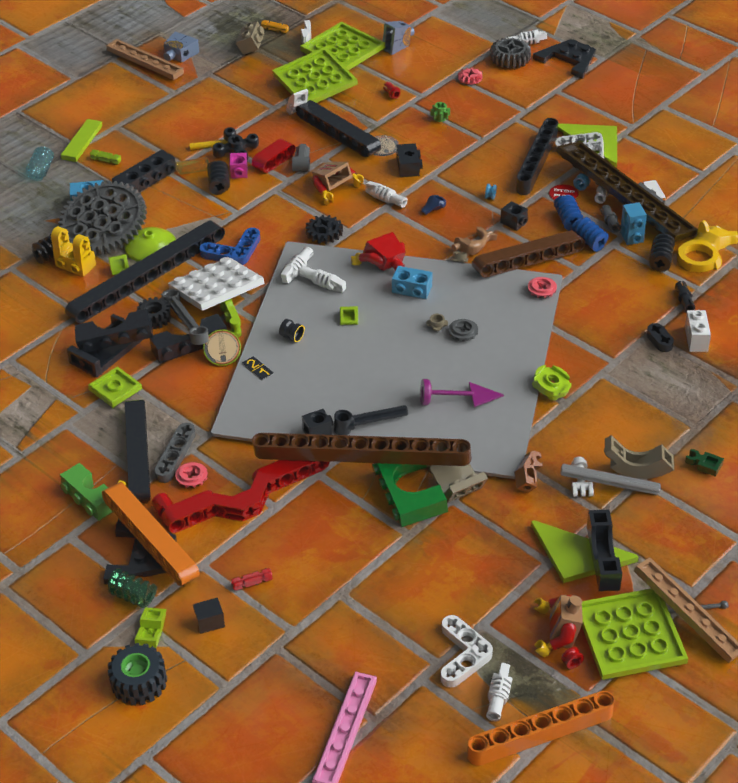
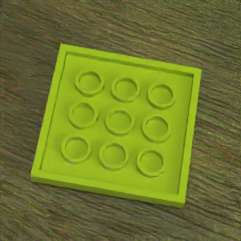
M340 22L302 44L300 51L308 55L326 47L350 70L380 52L386 46L385 42L344 22Z
M326 47L272 70L274 77L291 95L307 89V101L312 100L316 103L358 84L357 79Z
M651 588L582 601V628L602 680L687 664L688 656L666 603Z

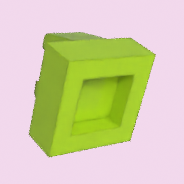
M126 254L108 257L112 275H116L129 267Z

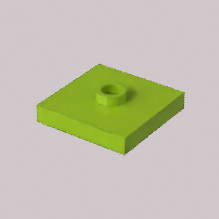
M117 366L90 383L88 389L114 408L140 391L142 384Z

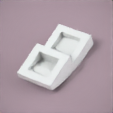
M310 20L304 21L305 29H301L302 44L311 40Z
M304 89L290 96L286 108L289 115L296 112L297 106L307 102L308 90Z

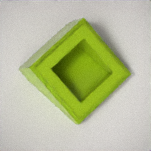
M358 306L340 307V325H358Z

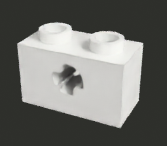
M687 310L685 331L689 351L708 352L711 333L706 310Z

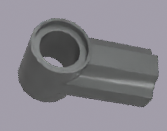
M300 144L296 147L295 156L292 159L293 171H310V147L306 146V144Z

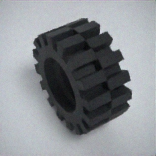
M150 297L148 301L144 299L143 303L140 302L139 306H137V311L148 310L153 329H157V326L162 328L163 325L166 326L167 322H170V305L163 298L158 300V297H154V299Z

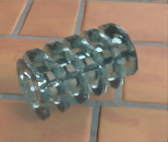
M41 146L34 150L26 167V174L30 179L41 181L46 176L54 159V153L50 148Z

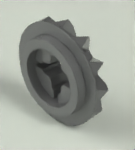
M458 319L449 325V335L453 339L468 341L469 339H474L475 335H478V326L471 320Z

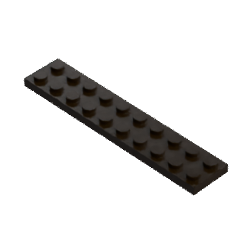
M581 141L557 147L556 152L563 159L582 171L585 176L591 178L597 185L607 190L609 194L616 197L622 204L640 202L647 214L646 222L654 226L657 231L672 236L674 241L697 234L698 229Z

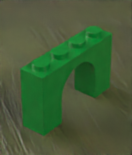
M372 464L375 476L379 475L380 477L378 481L381 490L386 491V501L388 505L393 506V517L395 521L399 520L401 527L448 512L447 499L440 485L418 492H407L396 486L397 481L402 476L427 468V465Z

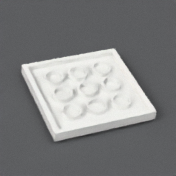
M224 257L214 264H207L200 270L191 271L188 275L177 277L174 281L168 283L170 290H178L180 297L202 311L265 284L262 276L229 257Z

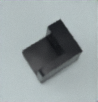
M218 597L193 604L200 634L225 627L224 613Z

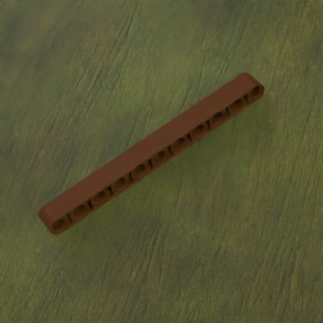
M258 433L252 438L255 456L259 459L441 466H466L472 460L471 445L469 441L464 439Z

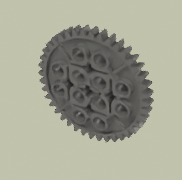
M102 181L101 185L95 183L94 187L89 185L88 190L83 188V193L77 192V197L72 196L73 201H67L68 205L63 206L65 210L61 211L62 216H59L60 221L58 222L59 227L67 229L71 243H73L75 236L80 234L89 238L91 251H94L95 256L98 252L103 255L104 251H107L109 254L111 249L117 251V246L123 248V243L129 244L128 239L133 240V235H138L137 230H142L141 225L145 224L147 207L141 193L134 189L133 186L129 187L128 183L124 185L123 182L118 184L117 181H114L111 184L108 181L107 184H104Z

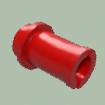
M391 82L384 84L383 89L389 93L392 99H397L400 96L401 92L398 87H395Z

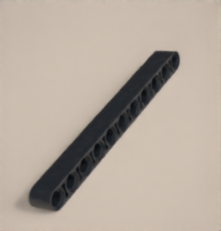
M211 220L203 223L67 304L65 313L77 323L87 321L199 254L201 244L219 242L225 235V229Z

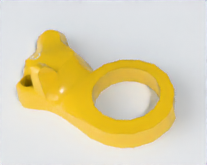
M702 220L698 226L697 236L679 247L677 253L679 265L688 271L706 272L714 268L718 270L722 264L718 251L731 244H737L738 231H728L718 225L709 226L705 220ZM691 251H702L710 255L711 259L702 262L694 261L688 258L686 254Z

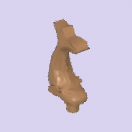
M477 227L476 234L481 239L473 241L467 237L466 239L456 237L451 248L453 251L459 250L467 253V257L475 255L484 248L487 241L496 240L497 234L492 231H485L482 227Z

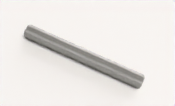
M562 464L560 474L562 476L658 495L661 489V484L657 482L568 464Z

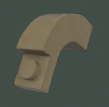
M612 435L605 438V455L610 458L611 468L621 475L649 479L665 475L674 470V455L662 444L649 451L634 452L623 447Z

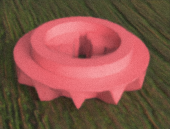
M473 68L462 69L458 73V80L468 85L476 84L482 80V72Z
M536 277L528 283V291L531 292L532 296L537 295V298L552 297L557 290L555 281L547 277Z
M190 462L181 465L177 469L175 477L179 485H184L187 489L189 486L195 488L196 485H203V481L207 480L208 473L202 464ZM195 472V476L188 478V476L190 477Z

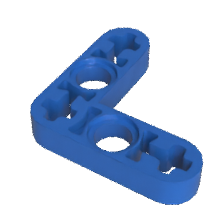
M257 228L246 229L236 247L209 242L203 243L200 246V255L204 259L220 261L224 257H229L244 265L249 261L260 241V231Z

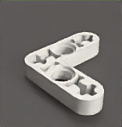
M598 132L562 136L557 138L555 142L557 148L562 144L565 145L581 140L593 151H600L598 155L604 158L603 137Z
M448 615L442 620V632L464 651L441 670V683L446 687L452 688L458 686L492 659L493 647L459 617ZM464 636H470L473 638V640L470 642H464L461 638ZM463 661H470L473 665L464 667L461 663Z

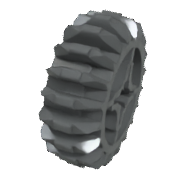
M501 38V40H496L491 46L490 57L496 66L506 67L507 69L520 68V66L528 64L531 57V49L527 42L519 38Z

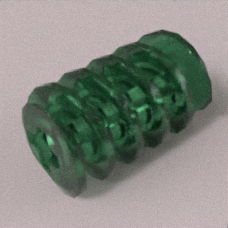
M117 568L109 578L108 592L126 602H130L140 608H145L154 599L157 586L156 584L150 585V582L147 580L143 582V579L140 577L136 579L135 575H129L127 571L122 572L120 568Z

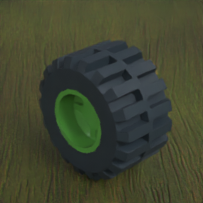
M134 643V646H125L124 650L120 648L117 651V655L111 657V662L108 663V676L113 694L115 693L118 700L122 699V702L125 704L130 701L131 705L135 706L136 702L144 705L146 700L154 701V696L159 697L162 694L161 690H165L167 675L164 659L155 647L149 648L148 644L140 646L139 643Z

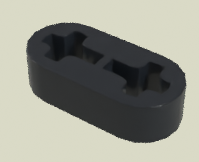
M652 323L647 327V338L659 351L669 352L673 349L674 339L661 324Z

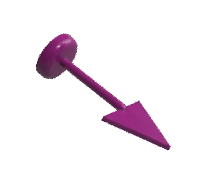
M422 379L420 385V402L422 406L429 405L431 395L472 396L473 405L476 407L503 397L504 394L469 382L470 391L432 390L429 379Z

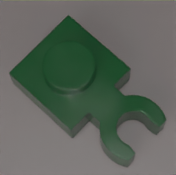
M690 449L689 456L687 455L685 463L697 465V470L715 477L724 462L722 457L706 451L702 455L695 449Z

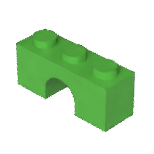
M81 463L60 474V486L63 492L72 496L75 503L82 505L90 516L93 515L99 521L113 512L106 505L102 497V491L108 487L102 484L92 489L94 487L92 473Z

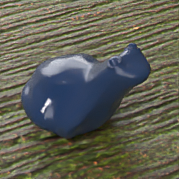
M431 195L425 206L421 209V212L427 215L432 210H439L446 206V200L439 195Z

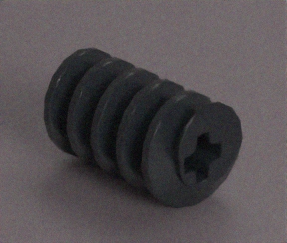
M223 161L210 162L207 165L209 190L212 194L220 195L230 187L228 165Z
M51 234L32 244L33 255L40 264H43L44 260L48 261L49 256L54 258Z
M659 234L653 239L649 257V264L652 269L659 272H665L670 269L675 245L672 236Z

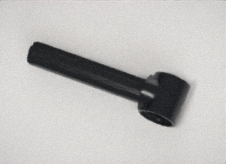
M406 405L357 415H352L348 410H338L334 414V432L337 435H348L351 430L355 429L356 425L407 416L408 408Z

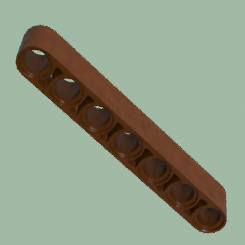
M566 231L478 255L473 259L472 267L482 277H490L580 252L585 246V241L575 231Z

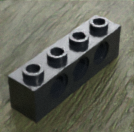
M161 149L113 177L112 184L114 181H117L118 184L123 182L124 185L128 183L129 187L133 186L134 189L141 192L176 171L175 157Z

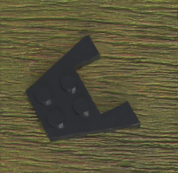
M569 39L535 52L533 59L546 63L552 57H556L576 65L571 69V74L583 79L589 64H591L596 54V48L580 43L577 40Z
M118 518L115 529L116 537L135 538L129 565L107 564L103 578L104 584H112V581L119 579L128 581L131 580V577L139 575L148 577L167 573ZM169 533L170 536L177 542L176 535Z

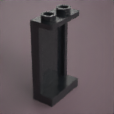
M112 314L110 316L111 324L105 329L114 328L123 323L125 319ZM142 340L91 352H84L72 345L67 349L69 363L97 378Z

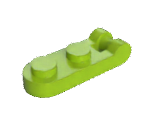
M228 299L219 303L221 311H224L226 323H230V331L239 338L242 335L241 321L232 300Z

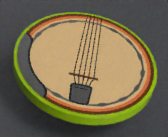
M217 330L208 335L209 341L204 344V354L212 364L227 366L238 359L241 352V344L234 333L228 330Z

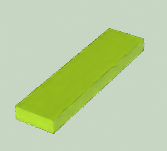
M87 119L62 152L61 159L77 162L103 126L102 121Z

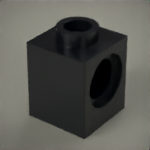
M511 201L501 209L500 223L517 231L526 225L528 209Z
M324 409L302 416V430L305 434L332 435L333 419L331 415H327Z

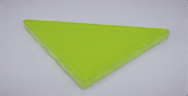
M558 123V131L563 132L564 136L593 132L601 133L604 142V159L612 163L614 167H617V126Z
M535 520L531 521V527L563 583L595 574L589 538ZM614 547L615 557H619L621 567L638 562V555Z

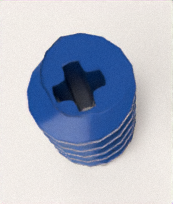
M571 195L559 196L554 200V207L564 228L571 231L573 223L578 219H583L575 198Z
M590 218L578 219L572 225L571 230L583 238L585 244L593 249V251L598 252L605 246L609 237L608 233L604 232Z

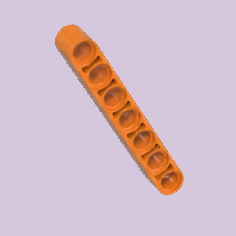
M122 482L102 491V497L106 505L177 585L182 586L200 575L196 563Z
M599 691L476 734L468 740V761L473 765L481 766L608 721L613 716L614 696L608 691Z

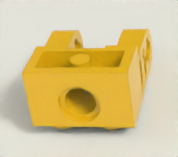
M59 226L53 229L51 240L56 267L84 277L96 266L94 251H91L89 238L78 234L75 236L73 243H70L67 229Z

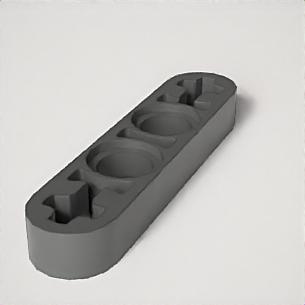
M182 423L177 427L155 467L157 481L166 483L173 479L196 434L193 424ZM179 443L184 444V446L179 448L174 447L176 444ZM169 457L177 458L174 461L167 460Z

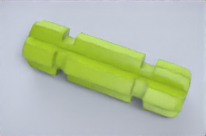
M94 149L90 152V158L94 160L98 159L99 161L112 162L113 164L121 162V156L117 154L113 155V153L104 151L99 152V150Z

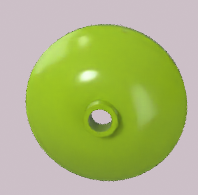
M146 227L142 228V230H137L138 235H133V240L128 239L129 244H124V248L128 257L139 262L173 242L176 238L171 232L163 228Z

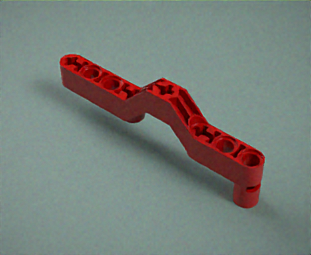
M278 460L257 469L252 474L253 483L251 488L234 496L213 493L211 490H207L173 504L166 493H159L152 499L151 504L171 533L180 532L213 517L243 522L261 514L269 493L325 470L330 462Z

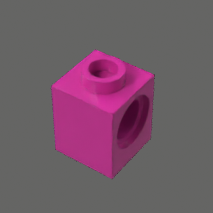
M230 153L231 178H247V153Z

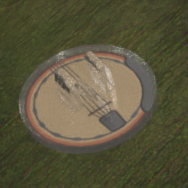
M386 135L375 136L381 143V150L374 155L389 156L396 153V145H399L397 139Z

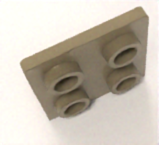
M470 463L466 466L433 465L429 468L435 482L441 486L447 503L481 489L488 479L484 472L475 473Z

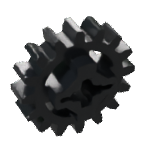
M321 215V217L315 216V220L309 219V223H306L305 227L307 238H312V242L318 241V244L321 242L325 244L328 242L334 243V239L339 240V236H342L343 232L341 220H337V217L331 218V215L324 217V215Z

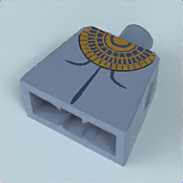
M403 21L385 22L382 41L385 42L386 48L383 50L393 55L408 47L410 36H413L415 33L414 28Z
M175 31L164 43V59L166 61L173 59L184 62L199 53L198 39Z

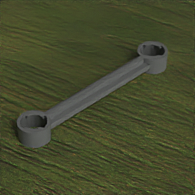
M171 289L162 292L163 300L168 301L170 307L188 329L190 342L195 345L207 343L209 341L208 329L204 326H198L180 302L179 291Z

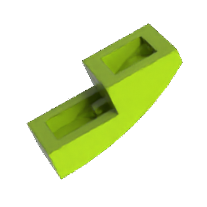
M145 607L140 618V628L134 639L135 643H139L140 646L148 644L149 648L152 646L157 648L165 622L166 609Z

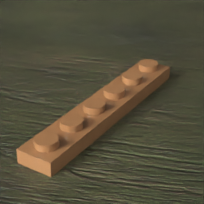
M116 39L106 45L107 51L172 80L184 74L182 67Z
M649 557L635 567L634 572L728 663L738 657V641L656 562Z

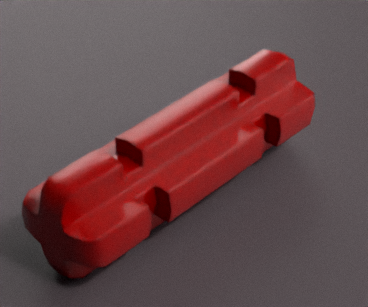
M265 568L261 572L255 571L242 575V578H232V588L234 591L243 589V586L247 588L260 584L262 580L264 582L273 579L270 568Z

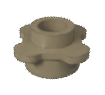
M459 251L453 252V256L450 258L454 262L462 263L468 262L469 259L467 258V253Z
M436 313L430 316V320L426 321V325L431 326L434 331H440L442 327L448 326V321L445 320L442 314Z

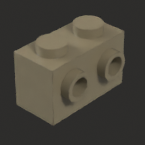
M256 21L254 23L249 22L241 28L236 44L243 55L250 52L254 53L259 49L264 36L263 27Z

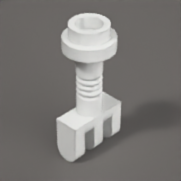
M575 457L571 463L573 466L588 467L587 461L583 457ZM577 479L578 482H572L573 497L578 496L577 490H580L581 497L586 496L585 490H588L589 496H594L593 482H586V480Z

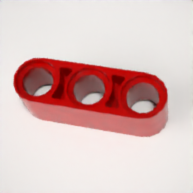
M280 138L258 152L253 157L251 164L264 173H268L291 158L295 153L296 147L294 144Z

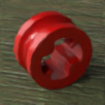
M571 647L562 654L561 659L568 669H574L583 662L584 656L577 647Z

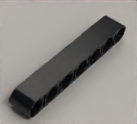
M308 100L306 103L296 107V113L299 118L364 157H369L381 150V143L376 137L316 102Z
M554 118L544 120L517 175L516 192L518 194L528 195L532 191L557 138L558 120Z
M145 400L125 401L128 487L140 502L151 501Z

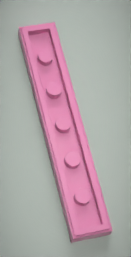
M359 672L354 673L312 783L339 782L376 685V676Z

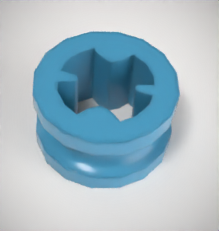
M580 173L573 180V184L578 190H585L590 184V178Z
M487 184L485 191L486 199L489 197L492 200L495 199L497 185L491 186Z

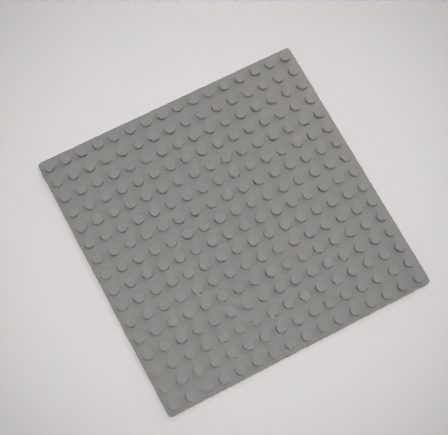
M286 242L212 427L211 435L252 442L253 436L258 433L305 434L302 430V416L320 409H324L327 415H331L334 423V414L338 410H348L352 415L406 405L408 408L407 416L356 425L355 429L351 430L348 435L464 439L469 441L471 445L472 460L470 465L475 473L484 472L488 476L515 479L514 472L519 468L527 452L539 391L532 386L533 376L538 367L545 365L562 284V275L516 269L484 278L470 263L404 256L402 263L405 267L433 272L432 288L427 299L392 293V277L395 273L393 267L383 271L370 262L352 265L351 256H355L358 252L363 253V250ZM304 247H310L314 254L307 261V267L314 270L321 269L338 276L346 282V289L343 293L328 290L327 288L315 285L312 280L301 277L300 274L289 284L282 283L281 273L295 255H299ZM536 277H547L555 281L557 290L552 297L537 298V295L532 296L531 292L528 291V283ZM358 306V325H340V307ZM436 313L442 314L445 320L448 321V326L442 327L440 331H434L431 326L426 325V321L430 320V316ZM286 318L292 320L295 324L304 325L305 331L300 341L294 342L290 337L286 338L279 334L280 325ZM458 319L471 320L478 326V335H475L474 339H469L468 341L453 339L449 335V325ZM254 356L274 374L262 380L243 365L242 362ZM422 379H429L432 390L470 391L469 382L504 394V396L474 407L472 396L431 395L429 405L422 406L420 402V385ZM333 425V426H332V435H337V434L334 432V425Z

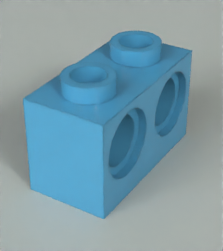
M640 202L623 205L620 233L627 245L644 242L647 214Z
M398 266L392 277V293L427 299L432 288L433 272Z

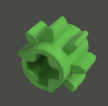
M437 102L430 109V116H433V119L437 122H444L450 115V108H447V104L444 102Z

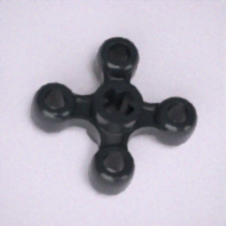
M227 127L224 129L223 136L224 140L228 143H215L212 151L216 158H222L228 152L229 154L247 153L248 162V152L244 149L247 147L250 149L257 148L259 146V137L252 133L247 138L242 139L240 135H236L234 128Z

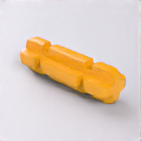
M262 20L261 22L263 29L268 28V30L281 31V33L289 31V26L286 24L282 25L281 23L269 22L267 20Z

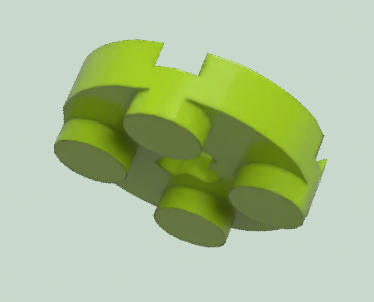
M542 365L537 368L533 376L532 386L553 401L566 396L571 388L570 377L567 372L554 365L552 368Z

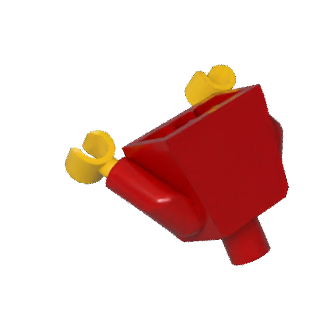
M393 232L367 241L363 253L358 252L355 256H351L352 265H360L362 262H370L383 271L392 267L396 271L398 266L405 267L402 263L406 254L405 244L399 242Z

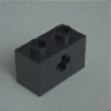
M416 143L396 145V159L400 177L420 176V169H423L420 150H417Z

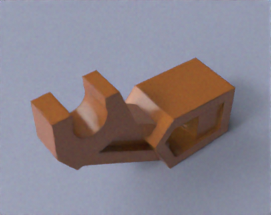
M531 451L525 455L519 468L514 472L517 489L529 493L537 488L536 470L543 466L542 463L537 461L542 457L541 453Z

